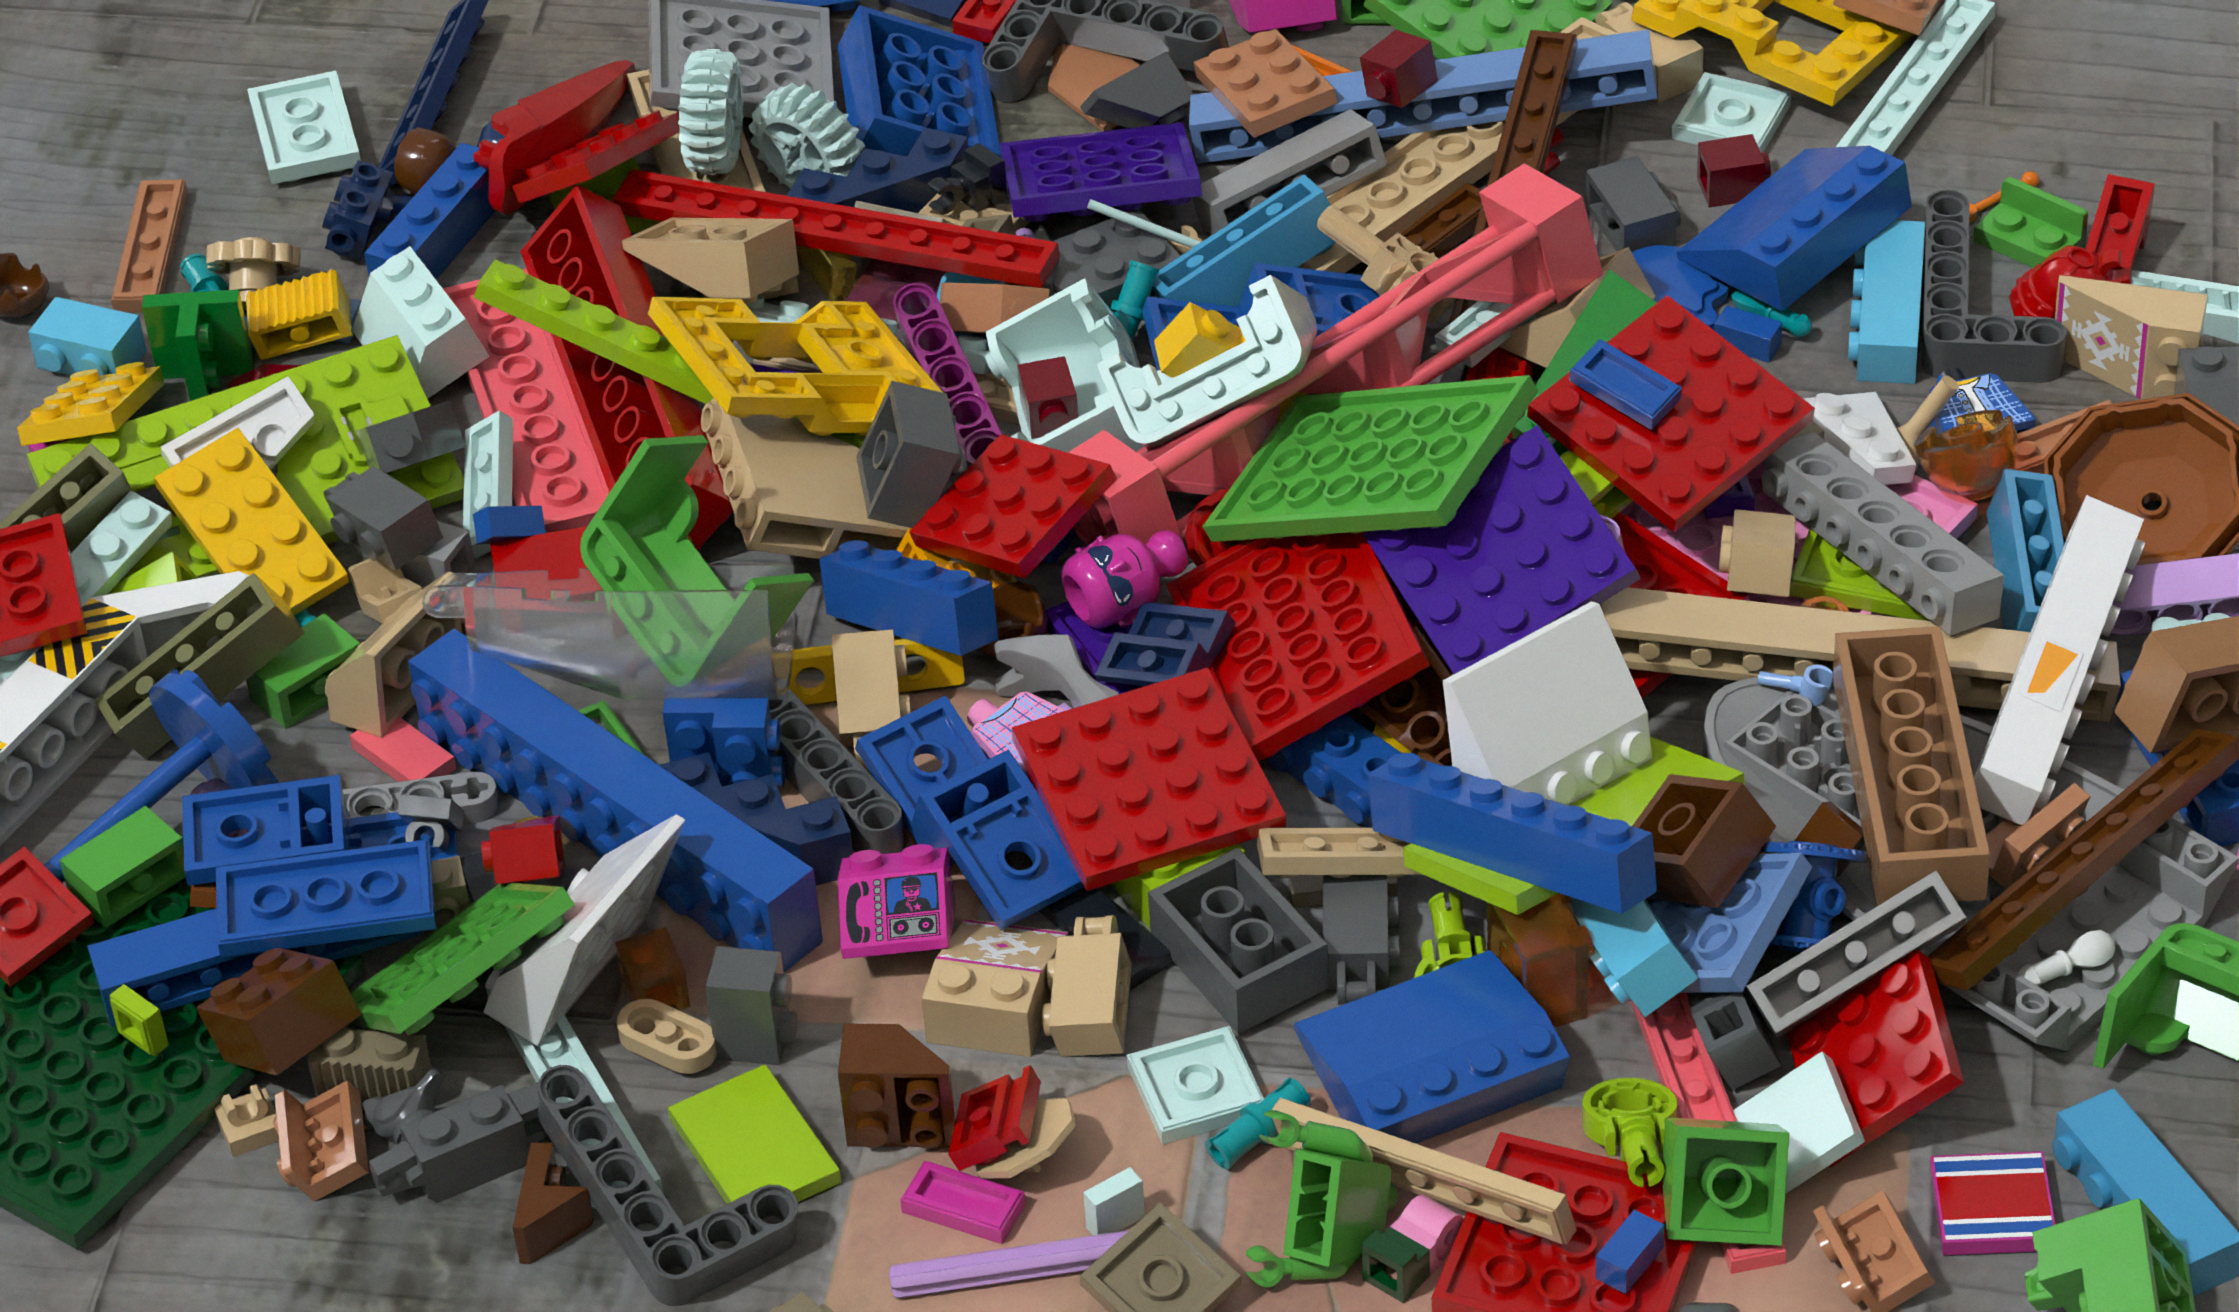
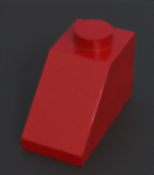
M559 815L493 827L489 831L490 840L481 841L485 873L494 872L495 885L559 877L566 867Z

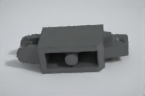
M538 1082L537 1084H531L530 1087L525 1086L508 1094L502 1085H498L400 1126L403 1141L389 1151L370 1160V1170L373 1181L382 1197L421 1186L428 1199L442 1202L525 1167L529 1154L528 1145L531 1142L545 1139V1136L548 1135L538 1117Z

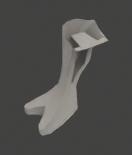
M1069 635L1026 636L1000 640L994 644L997 660L1013 667L996 679V693L999 696H1016L1021 692L1033 693L1060 690L1070 700L1073 707L1076 708L1119 695L1117 691L1094 680L1083 669L1074 640Z

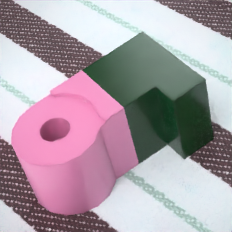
M1424 1194L1418 1195L1406 1206L1401 1217L1384 1233L1375 1230L1362 1243L1363 1280L1398 1301L1405 1303L1444 1262V1258L1452 1249L1463 1222V1217ZM1387 1266L1397 1271V1280L1390 1278L1385 1273Z

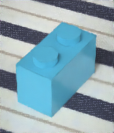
M55 297L28 331L36 367L66 375L90 369H97L99 376L116 373L115 369L121 365L139 362L147 352L139 315Z

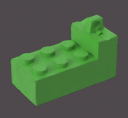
M2140 1198L2032 1232L2034 1249L2038 1253V1263L2036 1268L2025 1272V1283L2028 1301L2037 1311L2063 1307L2067 1312H2196L2187 1250Z

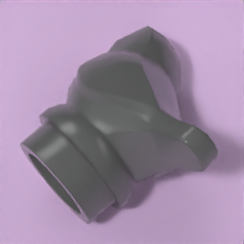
M432 1068L414 1087L395 1092L386 1097L376 1096L366 1099L361 1104L364 1132L374 1129L379 1136L386 1140L394 1141L396 1145L403 1141L400 1126L434 1112L435 1095L444 1079L442 1072L437 1068Z

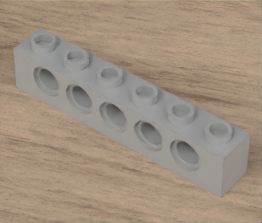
M1812 432L1789 440L1765 459L1764 472L1762 474V491L1795 515L1804 524L1936 626H1941V629L1949 636L1999 618L2004 574L1818 434Z

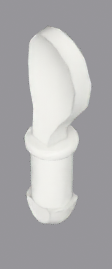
M2102 930L2089 931L2077 938L2067 952L2057 950L2048 958L2034 964H2026L2018 971V974L2040 987L2041 984L2061 975H2070L2073 967L2089 969L2105 964L2114 955V940L2108 933Z

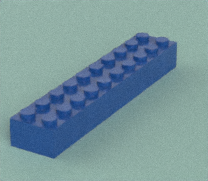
M455 628L408 661L412 679L411 692L416 700L419 715V731L454 755L458 762L466 769L473 768L477 772L489 774L494 779L498 791L511 794L524 803L526 808L536 817L559 815L561 832L569 840H578L594 851L599 859L676 814L685 819L655 894L664 899L677 914L687 915L703 926L712 938L717 941L723 940L733 948L781 952L784 972L823 942L814 869Z

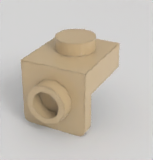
M369 558L348 569V574L363 614L381 624L411 596L422 590L420 585L404 578L401 568L395 570L379 559L373 561Z

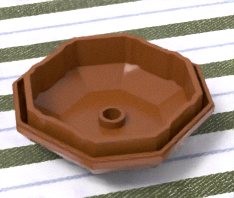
M2190 393L2089 407L2043 459L2044 474L2053 475L2064 544L2086 495L2144 519L2137 539L2144 541L2145 545L2136 565L2229 555L2239 546V426ZM2152 501H2160L2162 503L2154 511H2148L2144 508L2147 503Z

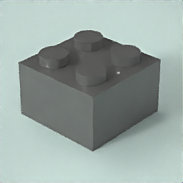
M891 381L856 456L869 519L913 528L928 509L944 495V487L950 475L957 474L961 466L963 450L957 443L955 433L956 417L951 415L946 393Z

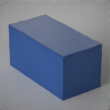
M1726 306L1714 323V331L1748 357L1769 363L1781 346V321Z
M489 506L473 514L477 545L546 533L542 506Z
M1633 1210L1596 1255V1279L1626 1294L1664 1248V1224Z

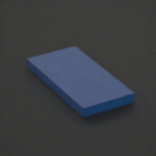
M429 839L216 867L217 937L221 957L266 952L274 948L289 949L436 929L432 856Z

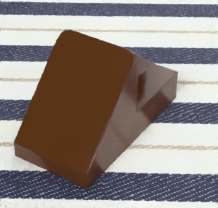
M531 1142L513 1224L520 1264H532L589 1228L594 1221L589 1190L585 1187L566 1186L565 1167L557 1166L553 1143Z

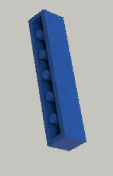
M1413 753L1396 754L1390 757L1388 762L1367 774L1372 825L1375 832L1623 914L1657 892L1652 832L1630 826L1623 820L1598 816L1586 812L1584 808L1579 806H1567L1545 799L1538 793L1523 792L1502 785L1501 782L1494 779H1483L1461 772L1459 768L1454 766H1442L1420 759L1418 755Z
M217 908L87 946L111 1026L116 1025L110 1003V994L123 984L159 1008L161 1012L212 997L210 993L214 987L225 980L239 978L254 967L253 961L264 953L221 957L217 937ZM422 931L289 948L286 950L334 961L423 935Z

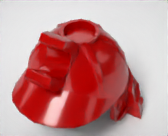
M2072 245L2065 246L2050 254L2042 263L2037 264L2033 269H2029L2021 278L2016 280V284L2009 295L2014 316L2055 319L2059 275L2131 284L2132 270L2130 267L2121 270L2112 269L2121 266L2122 253L2120 249L2105 251L2099 257L2097 253L2090 252L2085 248Z

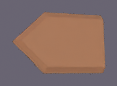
M1070 44L1057 45L1048 81V91L1100 131H1109L1119 125L1085 115L1080 106L1094 90L1142 64L1130 57Z

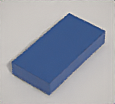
M1601 339L1570 369V382L1650 430L1681 399L1682 387Z

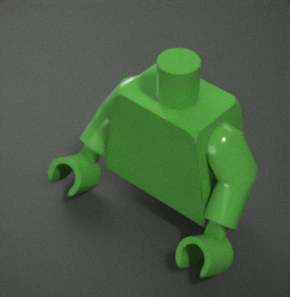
M1269 1110L1264 1115L1281 1120L1282 1130L1274 1138L1259 1135L1262 1141L1280 1148H1288L1295 1142L1302 1143V1148L1295 1149L1283 1255L1289 1256V1258H1278L1264 1246H1253L1246 1251V1256L1252 1261H1267L1261 1271H1250L1245 1274L1261 1287L1267 1288L1275 1286L1283 1275H1290L1291 1280L1336 1279L1341 1277L1361 1256L1362 1243L1375 1230L1381 1233L1385 1232L1387 1212L1392 1211L1398 1201L1397 1189L1391 1182L1392 1171L1388 1165L1373 1162V1151L1350 1129L1308 1121L1306 1126L1299 1125L1295 1117L1277 1110Z

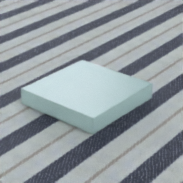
M1704 72L1672 125V139L1698 145V142L1753 134L1760 152H1763L1791 106V92Z
M1230 1026L1127 1055V1068L1162 1145L1227 1127L1240 1117L1239 1111L1249 1102L1257 1104L1264 1099Z
M1822 1051L1733 1110L1737 1122L1778 1124L1790 1132L1785 1194L1865 1142L1834 1062Z

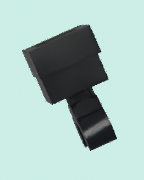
M980 143L965 149V160L951 166L952 178L938 177L927 184V187L941 195L937 200L930 202L929 207L944 215L951 212L958 202L962 201L978 212L988 206H994L1007 200L1005 160Z

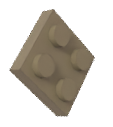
M1161 1202L1080 1275V1286L1109 1312H1212L1241 1285V1275Z

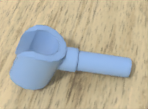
M1819 664L1807 667L1803 677L1760 671L1758 675V684L1799 692V695H1803L1811 701L1812 706H1817L1825 700L1827 690L1831 687L1833 672L1828 667Z

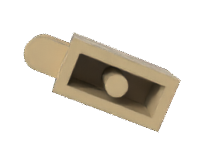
M1627 2L1617 5L1612 10L1603 11L1596 15V24L1619 34L1649 29L1658 98L1653 100L1657 104L1696 87L1703 75L1704 48L1686 32L1671 38L1631 21L1633 7Z
M1734 510L1733 526L1723 525L1718 572L1728 573L1727 591L1789 597L1795 549V515Z
M893 629L831 635L840 743L844 747L854 746L855 759L869 774L871 772L855 749L857 739L911 713L909 694L899 695L897 676H907L905 645H894Z
M1115 915L1094 918L1076 917L1074 935L1057 937L1055 958L1048 959L1047 982L1052 995L1051 1003L1043 1005L1042 1023L1045 1035L1053 1037L1060 1057L1124 1053L1132 963L1122 935L1118 933Z

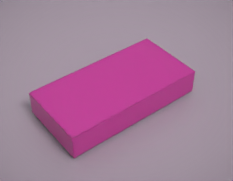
M924 1160L900 1202L902 1213L1003 1244L1026 1205L1024 1191Z

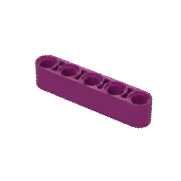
M923 283L907 284L899 289L893 300L901 336L909 353L940 390L948 396L951 415L956 417L955 433L957 443L963 450L961 464L964 471H966L987 449L989 444L1002 433L935 292L931 287Z

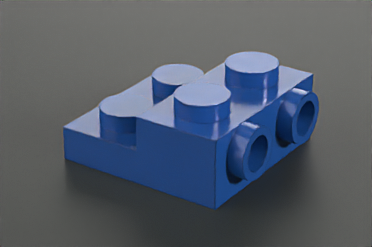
M768 698L664 699L662 714L670 762L709 752L722 787L773 774L777 787H784V756H776L775 750L780 748L779 719H771Z

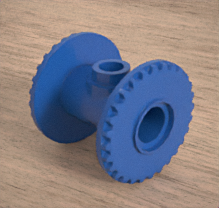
M1765 842L1760 853H1802L1812 866L1798 897L1793 901L1781 922L1780 935H1776L1768 945L1779 947V950L1803 952L1831 935L1832 918L1838 915L1845 906V892L1836 882L1838 861L1867 863L1866 852L1839 848L1836 845L1811 842Z

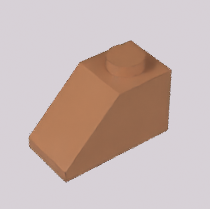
M941 283L940 304L954 333L986 336V331L1049 298V289L1006 284Z

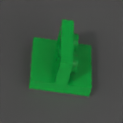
M239 289L143 295L142 311L155 367L161 366L164 379L185 378L190 401L211 395L213 388H220L221 376L243 375L253 370L254 358Z

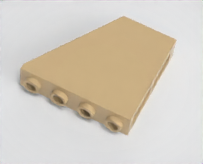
M714 397L711 403H707L704 406L701 414V428L703 432H706L712 449L713 462L718 466L723 480L724 493L729 497L735 514V524L740 528L747 550L819 559L838 551V547L841 544L855 540L866 541L870 547L884 551L897 550L909 527L868 518L856 458L860 450L859 448L832 435L820 436L811 433L799 419L794 417L786 419L774 415H750L747 418H738L726 414Z

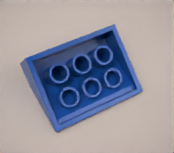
M859 5L838 44L846 113L849 114L847 120L851 126L859 129L856 138L865 144L864 148L908 156L925 128L967 136L968 148L980 143L1000 157L1001 152L991 91L982 61L984 54L983 42Z
M1870 145L1804 149L1676 251L1677 258L1784 311L1912 207L1906 162Z
M1491 950L1294 1023V1030L1340 1118L1415 1144L1561 1089L1570 1055L1544 1009Z

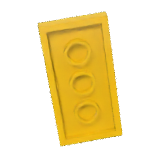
M134 362L117 367L115 369L116 373L99 376L97 369L71 374L70 380L67 383L59 385L54 395L44 398V404L30 411L31 415L17 427L21 446L115 432L165 385L161 366L145 368L143 362Z
M239 428L232 430L154 477L156 488L220 574L239 571L250 576L255 573L285 601L293 615L298 614L349 583L346 570Z

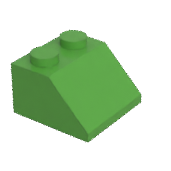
M1666 1117L1663 1148L1665 1172L1662 1183L1667 1238L1673 1240L1782 1246L1790 1132L1778 1124Z

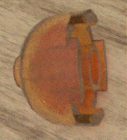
M1981 410L1962 414L1956 417L1958 426L1938 435L1933 426L1917 437L1914 446L1927 478L1940 491L1956 496L1967 495L1971 501L1982 500L1992 496L2002 478L2004 469L2014 470L2017 464L2019 454L2017 432L2011 415L2003 419L2001 410Z

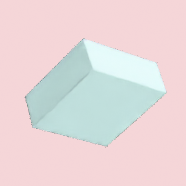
M1131 1167L1083 1192L1086 1229L1092 1235L1119 1232L1145 1216L1143 1181Z

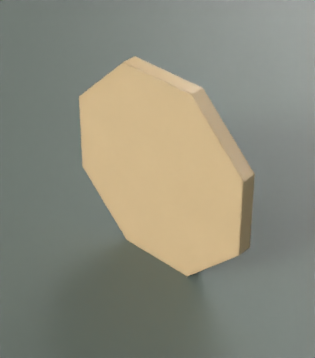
M1068 1098L1038 1099L1029 1143L1021 1145L1017 1139L1010 1142L1008 1151L993 1163L988 1165L976 1164V1172L979 1177L983 1179L1012 1178L1021 1172H1040L1041 1167L1038 1163L1054 1154L1076 1126L1072 1104Z

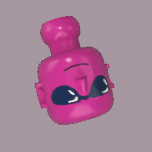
M1163 530L1155 533L1145 545L1135 536L1128 534L1113 535L1105 540L1100 535L1092 544L1084 548L1079 547L1075 549L1076 554L1065 562L1061 576L1062 586L1071 608L1084 624L1096 629H1103L1118 623L1120 628H1124L1133 624L1143 604L1156 601L1160 591V577H1175L1186 569L1189 561L1188 554L1179 536L1172 531Z

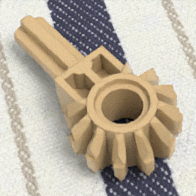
M1330 205L1325 209L1317 221V227L1321 232L1368 265L1360 280L1380 296L1438 260L1434 252L1428 253L1423 251L1400 233H1396L1386 242H1383L1335 206ZM1445 297L1431 306L1427 322L1435 323L1447 310H1450L1456 298Z

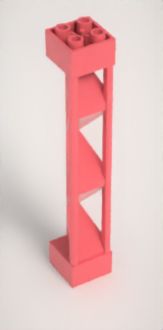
M1524 163L1479 192L1489 226L1487 229L1318 335L1314 340L1305 366L1294 378L1162 445L1155 447L1144 446L1138 451H1134L1107 431L1102 430L1069 451L1068 453L1110 464L1116 476L1113 484L1073 526L1079 538L1086 545H1090L1100 535L1105 540L1113 535L1128 534L1135 536L1145 545L1152 535L1159 531L1167 530L1176 533L1183 542L1185 540L1187 521L1193 511L1176 521L1166 491L1211 495L1217 490L1231 488L1277 424L1281 402L1297 392L1327 394L1425 385L1554 301L1560 303L1602 276L1603 270L1583 197ZM1445 297L1514 304L1420 364L1429 308Z

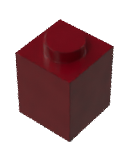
M1394 30L1360 57L1367 97L1400 108L1406 106L1438 80L1431 41L1399 30Z
M1753 134L1698 142L1697 180L1709 208L1736 204L1762 184L1764 180L1771 177L1769 156L1766 151L1760 152Z
M1065 356L1017 365L1020 402L1031 439L1040 438L1078 418L1077 394Z

